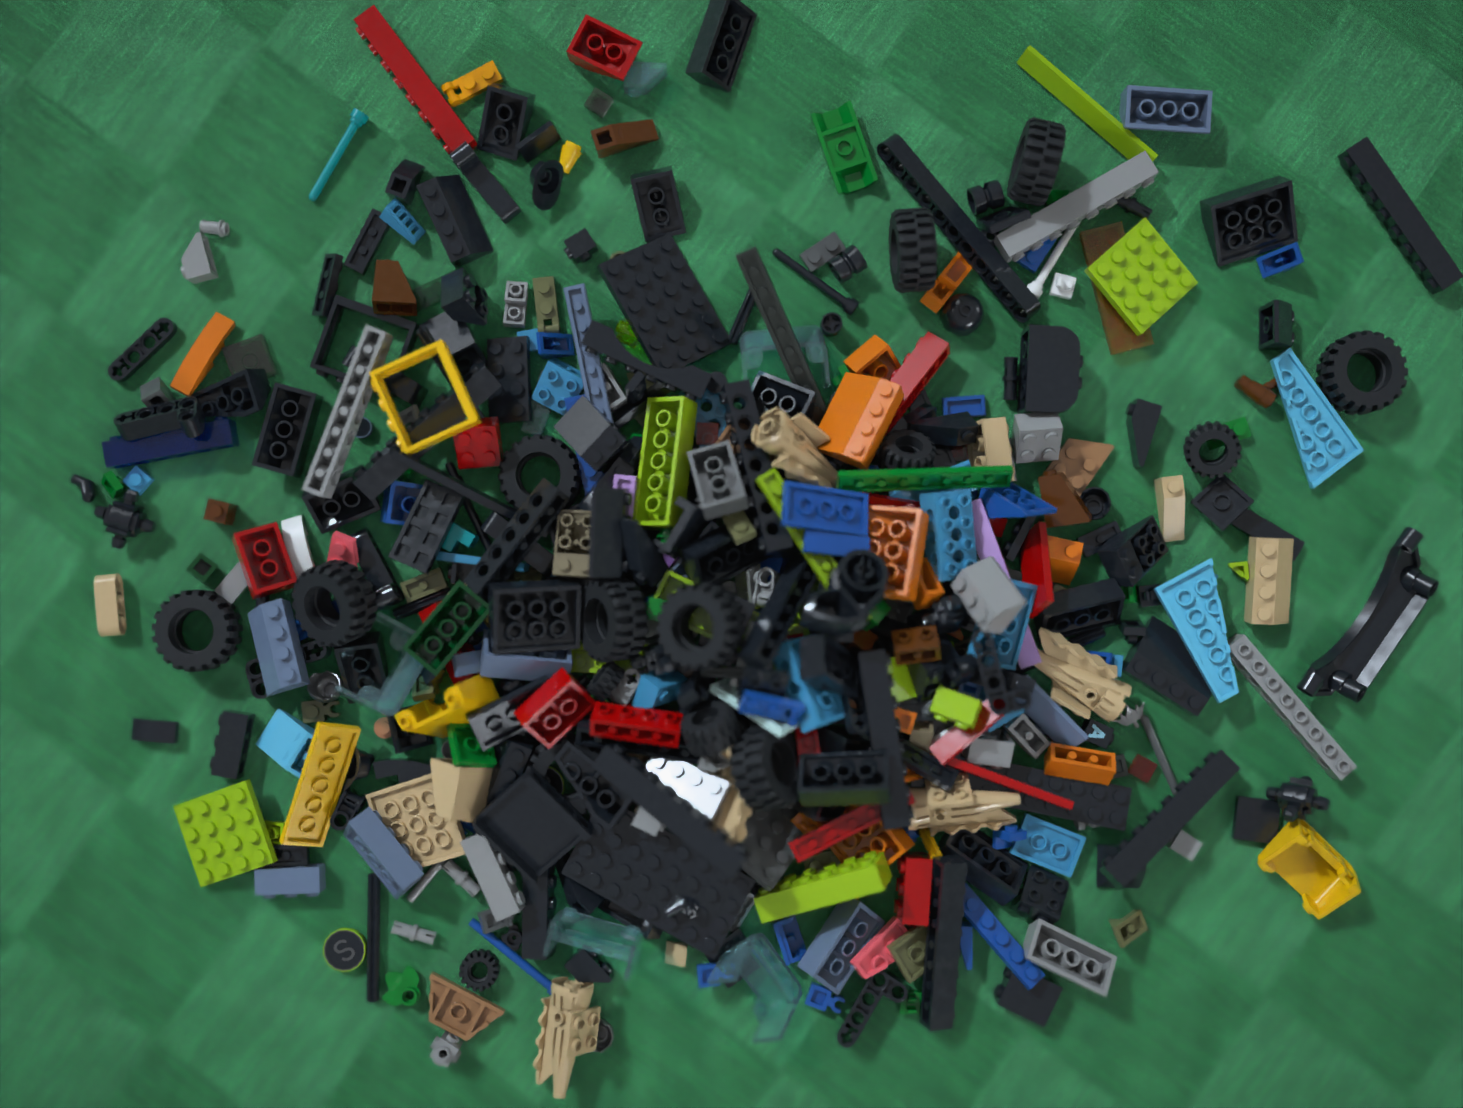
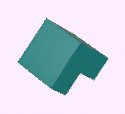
M453 523L442 548L452 553H456L461 543L467 547L474 548L479 540V536L463 526Z

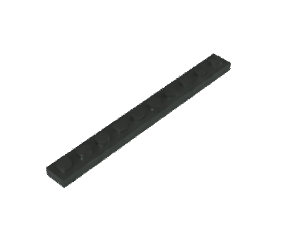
M755 245L735 254V257L791 383L817 393L812 422L819 426L827 406Z

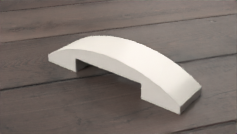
M303 515L281 521L284 544L297 579L302 572L315 567L307 540L308 532Z

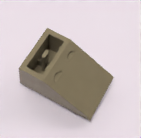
M562 510L558 514L552 575L559 578L601 579L588 578L591 511Z

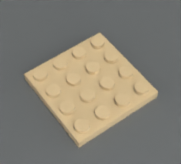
M431 773L365 795L368 806L381 815L382 823L394 831L395 839L407 847L409 850L408 855L413 861L417 860L422 867L465 855L460 843L466 838L461 821L458 820V823L445 822V818L436 815Z

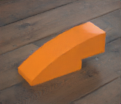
M960 252L955 255L936 279L935 286L927 291L920 300L921 303L935 314H937L972 269V266Z

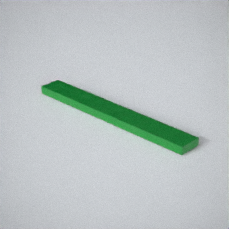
M1012 465L838 471L836 489L854 492L1010 487L1014 470Z

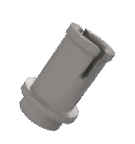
M203 219L200 221L199 229L203 234H217L219 237L229 234V224L224 220L217 222Z

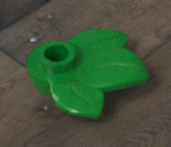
M407 965L403 974L397 971L385 974L389 991L383 995L382 999L391 1006H398L400 1004L414 1006L419 1002L421 998V991L418 987L419 975L412 966ZM408 991H412L414 993L413 998L408 997Z

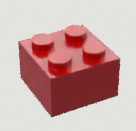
M498 416L480 418L482 423L453 436L459 469L499 466L500 461L503 462L504 452Z

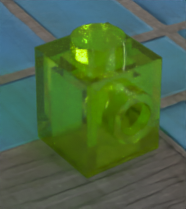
M626 318L619 320L615 329L618 332L617 339L635 348L639 341Z

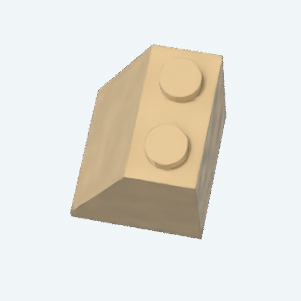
M431 758L430 765L436 815L445 818V822L458 823V820L473 823L476 815L486 807L493 768L455 767L452 758Z

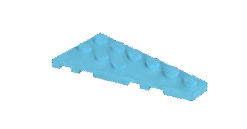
M1286 348L1273 358L1270 364L1309 487L1314 489L1363 452L1364 449L1292 349Z
M1209 558L1155 587L1153 590L1217 703H1221L1239 693L1235 670L1231 662L1230 645L1226 637L1227 630L1216 586L1218 585L1217 579L1213 571V559Z

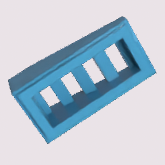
M396 198L384 208L379 217L413 245L426 232Z

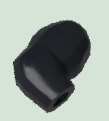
M865 549L848 552L828 576L827 588L809 593L799 626L839 635H847L862 630L871 611L882 601L887 588L888 570L884 560L876 553Z

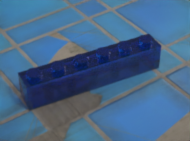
M222 416L214 418L212 422L205 420L204 432L195 438L186 437L182 428L132 441H125L121 436L109 437V441L102 442L105 465L111 469L240 446L236 421Z

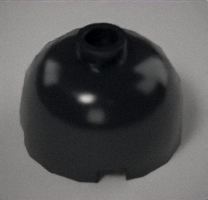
M958 293L950 297L943 305L941 311L943 326L948 332L956 334V336H968L974 333L982 324L984 309L980 300L968 293Z

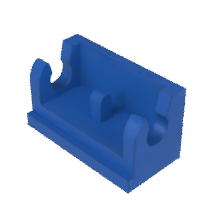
M791 915L773 920L772 924L786 966L800 961L807 950L796 916Z

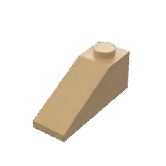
M1183 475L1154 479L1160 532L1165 542L1184 540L1185 490Z

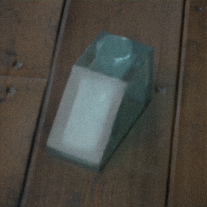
M633 62L623 82L624 93L631 97L646 95L668 76L667 63Z

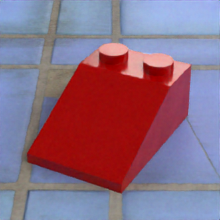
M586 14L566 52L570 62L588 71L624 81L643 42Z

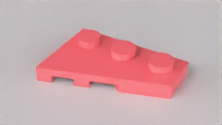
M335 531L331 537L326 562L343 560L358 567L359 556L356 538Z
M893 916L849 962L864 979L886 969L889 964L895 962L886 946L908 930L898 917Z

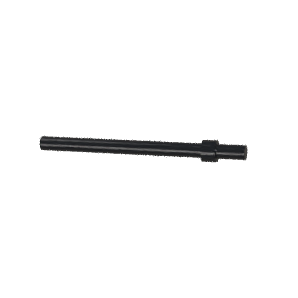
M453 462L446 463L445 467L449 475L464 482L462 476L458 475ZM466 497L463 505L485 551H487L492 544L487 533L480 528L482 523L471 500Z

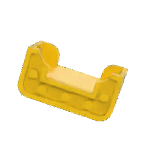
M479 674L446 690L444 695L446 704H436L433 702L434 698L428 699L394 714L398 725L404 731L446 738L448 737L446 727L450 723L470 724L466 715L499 699L500 696L492 679L480 676Z
M1296 819L1293 822H1288L1258 855L1257 864L1264 872L1268 871L1271 874L1276 871L1302 896L1304 910L1309 915L1313 914L1318 920L1362 892L1356 871L1352 865L1305 820Z

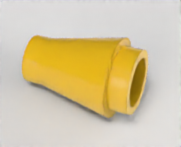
M566 140L565 145L562 144L559 160L566 174L570 173V170L582 154L580 152L582 147Z

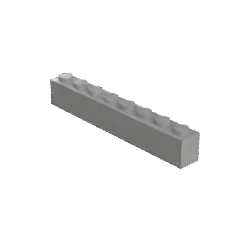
M1143 151L1031 215L1032 218L1022 221L996 235L994 243L1007 263L1011 260L1016 262L1025 256V252L1029 250L1033 252L1041 248L1046 240L1050 239L1053 241L1062 235L1061 232L1067 228L1069 231L1073 230L1081 224L1080 221L1087 218L1090 220L1099 214V210L1104 207L1106 209L1113 207L1118 203V199L1122 197L1125 199L1136 193V189L1139 187L1146 188L1155 182L1154 178L1159 171L1147 152Z

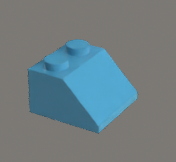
M678 671L657 677L652 672L642 674L632 707L650 709L676 701L680 686L687 678Z

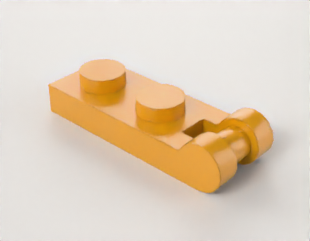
M492 60L452 82L444 83L441 89L444 94H447L450 106L456 107L485 92L488 85L500 84L504 81ZM460 88L462 93L456 94L455 90Z

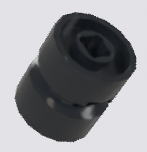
M996 179L984 183L983 187L977 185L967 189L968 204L974 215L987 212L988 208L993 210L1003 207L1005 204L1002 187Z
M853 244L842 251V256H834L827 261L831 272L841 284L850 280L853 277L852 273L859 274L867 268L863 255Z

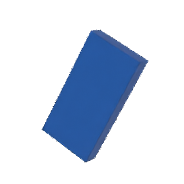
M985 395L946 397L941 399L943 415L968 411L972 417L986 416Z

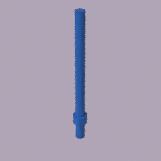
M475 918L471 920L468 924L546 988L547 993L551 995L552 982L525 959H522L520 955L503 943L492 932L483 934L480 922Z

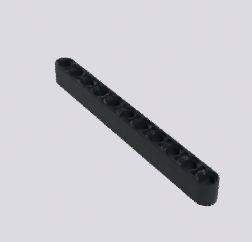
M893 134L878 144L877 153L919 205L922 208L926 207L932 212L935 224L1017 321L1025 323L1037 314L1041 309L1038 299L903 138Z

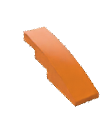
M218 312L213 315L180 365L170 384L172 389L187 397L192 395L214 366L213 360L224 348L225 339L236 326L235 321Z

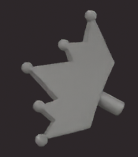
M1142 702L1140 708L1138 705H1135V710L1126 705L1125 716L1121 713L1120 719L1113 722L1125 726L1133 723L1135 728H1138L1137 720L1143 715L1145 702Z

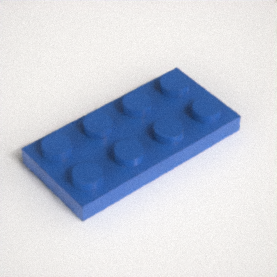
M785 481L782 487L781 526L867 537L868 494Z

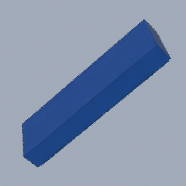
M808 529L803 531V553L844 557L848 552L857 549L869 551L870 537Z

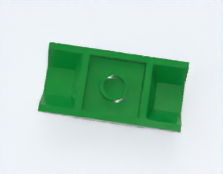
M851 101L825 113H812L810 116L838 195H848L866 189L876 183L878 177Z

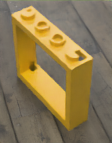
M442 339L369 372L372 378L370 380L371 387L380 396L378 403L382 411L387 412L389 416L387 423L391 431L396 432L398 437L396 443L405 454H415L482 423L448 345ZM439 354L468 420L413 445L384 382V378Z

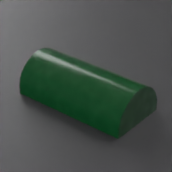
M459 580L402 649L437 676L488 616V601L477 596L464 582Z

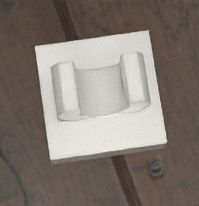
M1055 273L1049 295L1070 300L1076 278Z

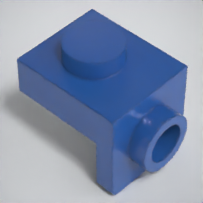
M1016 824L1002 826L997 831L993 830L994 849L1008 848L1012 846L1014 841L1027 839V831L1018 828Z

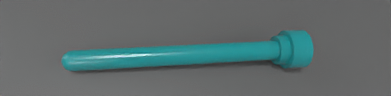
M356 108L350 114V125L309 194L311 201L317 200L358 127L365 125L369 119L366 114Z

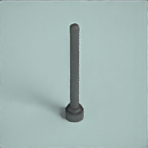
M1142 715L1140 718L1171 792L1174 794L1177 781L1149 717Z

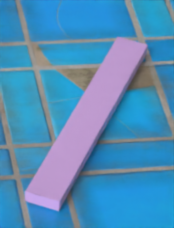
M976 499L972 501L976 551L981 561L989 556L994 557L1007 576L1011 578L982 499ZM1027 625L1018 657L1020 669L1042 662L1029 625Z

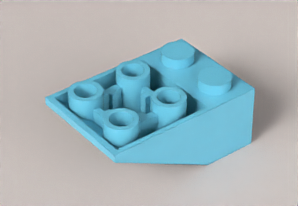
M277 708L256 745L285 770L300 778L315 729L281 708Z

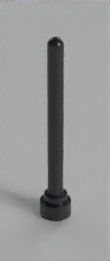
M776 248L773 250V256L841 304V308L844 309L843 312L849 316L854 313L860 304L859 301L855 298L844 297L780 249Z

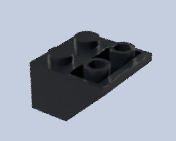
M462 267L441 277V308L453 321L486 325L488 294L483 287L481 288L476 283L474 276Z

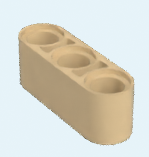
M119 573L97 575L94 577L93 585L98 633L101 637L124 635L127 625L122 577Z

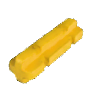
M929 828L919 829L918 833L928 851L929 857L933 859V857L943 856L934 837H931Z

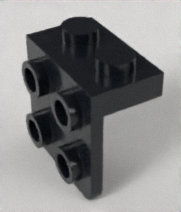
M753 667L745 668L742 679H737L736 682L737 704H739L745 690L784 698L789 681V672Z
M1031 865L1028 869L1021 895L1012 901L1010 909L1016 911L1022 917H1028L1034 921L1040 918L1053 925L1060 919L1069 883L1036 865Z

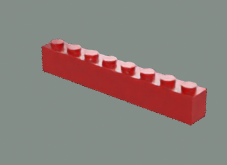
M372 5L353 19L358 26L355 30L362 40L367 38L370 42L367 45L375 57L379 54L382 58L380 64L386 72L389 73L391 71L394 74L393 81L400 90L402 88L406 90L408 94L405 97L412 106L417 105L420 109L417 113L424 123L429 121L432 125L430 130L436 139L439 140L441 138L444 141L445 145H443V148L448 155L464 141L472 149H475L477 143L375 5Z

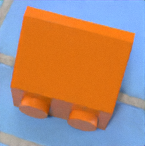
M873 335L843 361L850 373L880 377L890 381L894 370L901 367L889 344L877 335Z
M1047 535L1052 582L1070 585L1080 564L1084 543Z

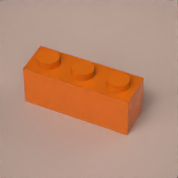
M1051 742L1044 756V775L1109 786L1116 773L1115 753Z

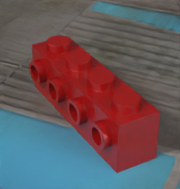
M595 701L590 719V736L678 748L681 735L680 722L682 721L683 713Z

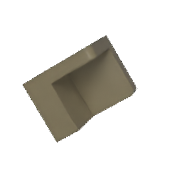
M934 721L914 722L911 735L909 734V742L925 752H930L929 747L932 745Z

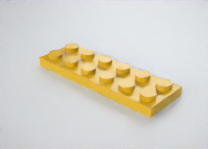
M317 722L279 840L282 845L323 847L330 827V818L337 806L361 732L359 726Z

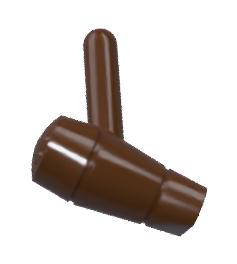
M1243 374L1233 385L1254 403L1264 408L1270 407L1276 399V394L1271 390L1277 387L1275 378L1262 385Z

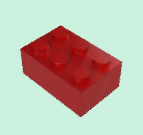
M277 522L233 533L232 542L253 600L294 588L297 578Z
M561 667L514 714L527 731L550 749L594 708L595 700L573 676Z
M907 851L897 859V869H899L900 876L895 881V891H898V900H894V913H896V917L899 918L902 924L928 926L933 859L929 857L927 852Z

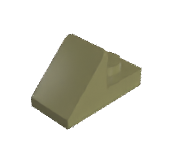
M413 665V701L418 702L435 698L436 694H440L439 684L426 685L418 666Z
M1134 909L1123 918L1108 920L1120 948H1124L1148 930L1141 909Z

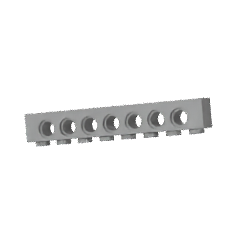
M365 325L302 490L323 498H332L373 392L370 382L372 378L369 372L383 366L394 336L387 332Z
M1234 634L1227 640L1231 650V662L1328 776L1341 781L1357 767L1245 634Z

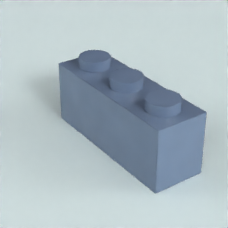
M325 863L291 867L264 868L263 866L254 869L255 896L262 895L264 899L275 898L276 895L283 894L284 898L297 897V894H306V897L319 896V893L326 889Z

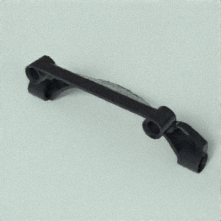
M1411 527L1404 528L1391 547L1380 577L1356 620L1327 653L1310 665L1296 687L1302 693L1309 697L1331 696L1336 691L1356 703L1362 700L1373 680L1439 586L1438 580L1423 574L1419 569L1421 560L1418 545L1424 537L1419 531Z

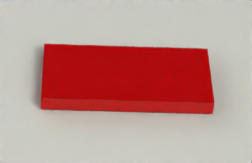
M1038 522L1029 530L1020 548L1022 582L1038 586L1029 617L1031 619L1054 601L1047 526L1045 522Z

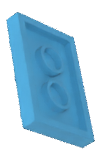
M1024 813L1019 828L1027 831V839L1014 841L1010 853L1071 878L1086 837Z

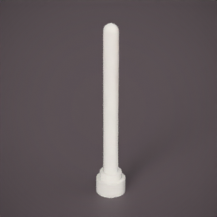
M1068 228L1065 230L1036 280L1027 285L1028 289L1038 300L1043 293L1042 285L1076 228L1070 231Z

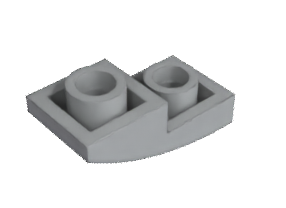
M507 281L503 325L504 327L525 328L528 282Z
M240 562L235 565L214 590L226 601L230 602V604H233L248 586Z

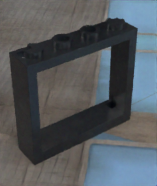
M336 295L310 367L316 370L315 374L328 378V375L336 377L335 381L343 384L347 373L324 366L345 309L409 331L399 358L412 353L417 339L416 331L421 327L416 322L396 315L374 314L373 307ZM389 392L390 395H391V397H394V398L396 397V395H394L393 393Z

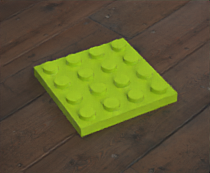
M1146 217L1140 220L1084 270L1137 336L1143 334L1198 283Z
M250 779L173 806L200 887L278 861Z

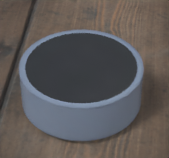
M365 417L362 418L356 437L361 439L369 437L373 432L372 422Z

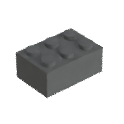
M730 440L687 452L706 520L749 509Z

